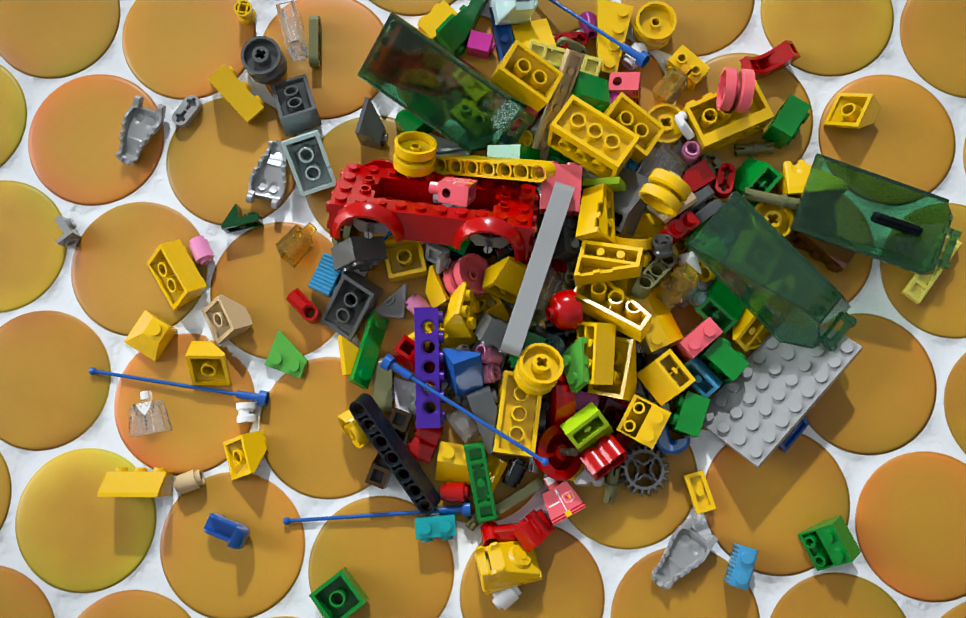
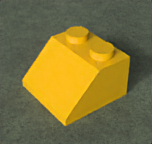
M444 441L440 442L435 480L466 482L467 486H471L463 445Z

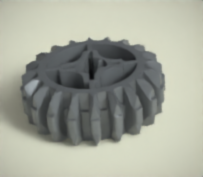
M635 443L636 450L632 446H628L630 452L629 454L627 453L628 458L620 465L622 472L619 473V477L623 476L624 478L619 482L620 484L627 482L624 489L629 490L632 487L631 494L633 495L638 490L640 497H643L644 491L647 496H651V489L657 494L658 489L656 486L663 489L664 485L661 481L668 482V478L663 476L664 474H670L669 470H664V467H668L670 464L662 462L667 457L666 455L659 457L661 451L656 450L654 452L655 446L653 449H647L648 447L642 444L641 449L640 444ZM639 453L651 455L644 462H640L633 457ZM654 461H656L658 466L657 477H655L651 470ZM629 462H631L635 469L631 479L628 475ZM638 465H641V466H645V465H646V467H647V469H646L647 472H646V473H648V474L639 473V466H638ZM642 477L652 481L651 484L646 486L635 484Z

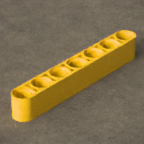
M446 154L436 157L434 171L438 174L543 182L555 176L556 167L551 161Z

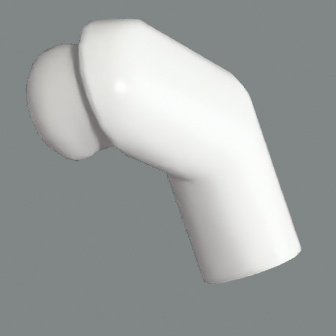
M680 111L675 115L674 121L684 137L690 140L695 136V133L685 121L688 115L684 111Z

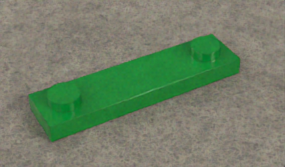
M375 311L370 313L349 378L351 383L362 389H368L389 322V320Z
M484 442L465 444L463 446L477 521L482 523L496 520L498 518Z

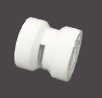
M256 402L236 403V410L239 413L236 417L237 423L257 422L256 415L254 414Z

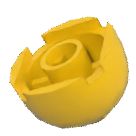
M350 410L338 416L341 428L347 437L350 436L354 439L351 442L357 448H362L370 441L352 416Z

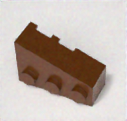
M814 213L802 222L790 240L794 243L795 247L808 252L812 259L824 263L828 270L839 273L847 267L857 250L841 236L837 238L831 233L832 228L828 224L824 226L819 222V216Z

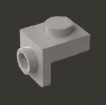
M59 215L54 220L64 235L59 237L56 242L63 247L72 246L81 237L75 229L77 225L71 218L67 219Z
M427 243L425 260L436 264L435 272L440 274L450 265V249L439 244Z

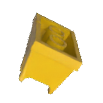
M798 160L797 165H793L791 161L784 162L783 171L780 172L783 177L777 182L778 195L787 194L788 197L804 199V205H801L803 208L834 205L847 189L846 182H843L842 179L808 165L805 160Z
M519 541L493 542L489 546H478L475 548V559L484 595L520 586L521 583L524 585L543 580L535 548L527 552Z

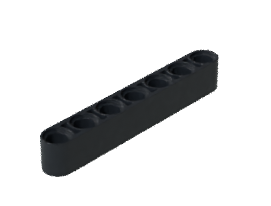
M367 393L361 394L349 406L352 416L419 512L423 515H431L441 501L440 494L372 396Z

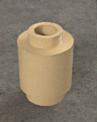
M193 469L177 475L173 485L177 492L185 494L201 488L205 484V477L200 469Z

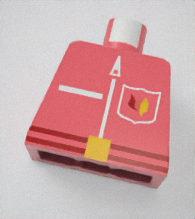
M640 72L610 73L608 81L609 92L628 94L632 101L639 104L641 91Z
M445 177L439 182L431 181L429 184V193L438 194V202L468 207L476 199L477 180Z
M548 476L543 479L548 490L542 492L541 495L552 525L586 507L566 480L558 483L557 480Z

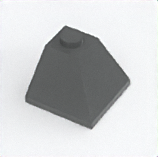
M365 97L355 133L361 145L382 150L383 145L387 144L388 134L370 98Z

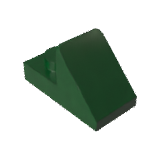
M235 204L223 221L221 228L226 233H231L264 224L262 217L258 213L250 212L243 216L241 207Z

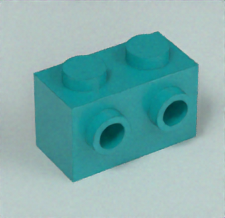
M456 514L416 517V539H421V542H431L435 537H441V540L453 539V536L457 535Z

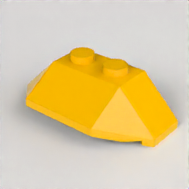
M780 279L755 290L747 300L748 303L738 322L732 327L733 340L743 351L747 352L758 348L763 340L786 316L789 298L793 292L783 280Z

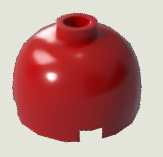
M572 289L555 293L550 298L548 308H546L547 319L556 328L561 330L578 329V324H581L583 321L581 302L576 301L574 296H577V293Z

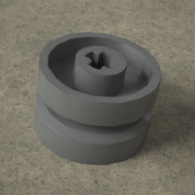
M256 36L244 44L241 50V61L249 75L256 82L272 84L278 82L284 76L287 70V61L280 46L274 39L267 36Z
M709 185L694 193L698 201L678 214L680 216L686 211H692L698 218L700 223L692 232L704 221L715 217L726 207L721 199H715L709 204L707 203L715 195V192Z

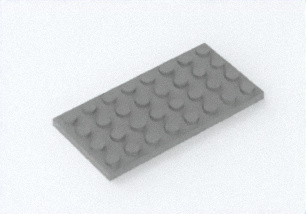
M795 305L763 340L761 345L747 358L746 361L749 365L733 382L724 384L710 400L702 426L759 469L863 350L862 346Z

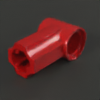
M299 288L292 290L286 300L310 324L320 322L322 317L321 311ZM315 310L314 317L308 318L309 311Z
M493 521L483 523L480 527L483 546H489L493 542L519 541L513 533L517 527L515 524L497 525Z

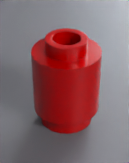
M447 482L445 485H441L440 496L442 501L447 503L466 502L467 498H470V486H467L466 482Z

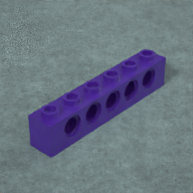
M440 307L414 308L415 378L425 384L433 382L436 386L435 390L445 396V391H442L441 383H445V372L441 371V363H444V354L441 351V343H444V331H440V323H444V313L440 311ZM429 321L435 326L432 333L426 332L424 328L425 324ZM429 341L435 345V350L432 353L425 350V344ZM427 362L435 364L434 372L430 373L425 369ZM415 382L416 428H441L442 423L446 421V413L442 411V403H445V401ZM427 402H433L436 405L435 412H429L426 409Z

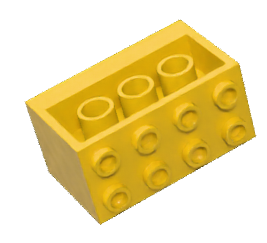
M756 80L752 103L747 113L735 112L733 107L730 111L717 110V92L714 94L712 92L707 93L702 99L698 101L691 100L684 105L685 107L682 111L688 115L686 122L695 133V136L688 141H696L700 145L701 153L698 158L707 152L716 151L764 130L774 118V114Z
M572 94L550 125L547 145L578 165H582L583 168L599 178L617 177L631 158L640 136Z
M504 370L501 373L497 396L499 402L496 403L497 416L495 428L535 453L542 395L525 393L517 385L514 379V372ZM494 432L492 453L532 458L531 455Z

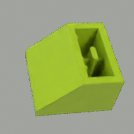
M592 401L560 425L580 453L588 447L595 446L601 437L608 436L614 432Z

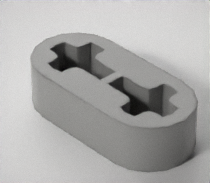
M189 95L182 101L172 115V120L178 127L187 128L193 122L203 106L200 99L195 95ZM190 103H196V106H190ZM180 116H181V117H184L185 120H184V121H180V120H179V117H180Z

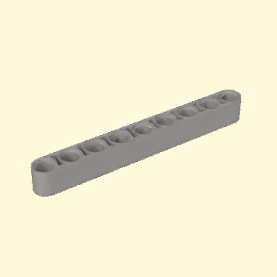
M555 182L500 348L502 352L520 357L575 189L573 186Z

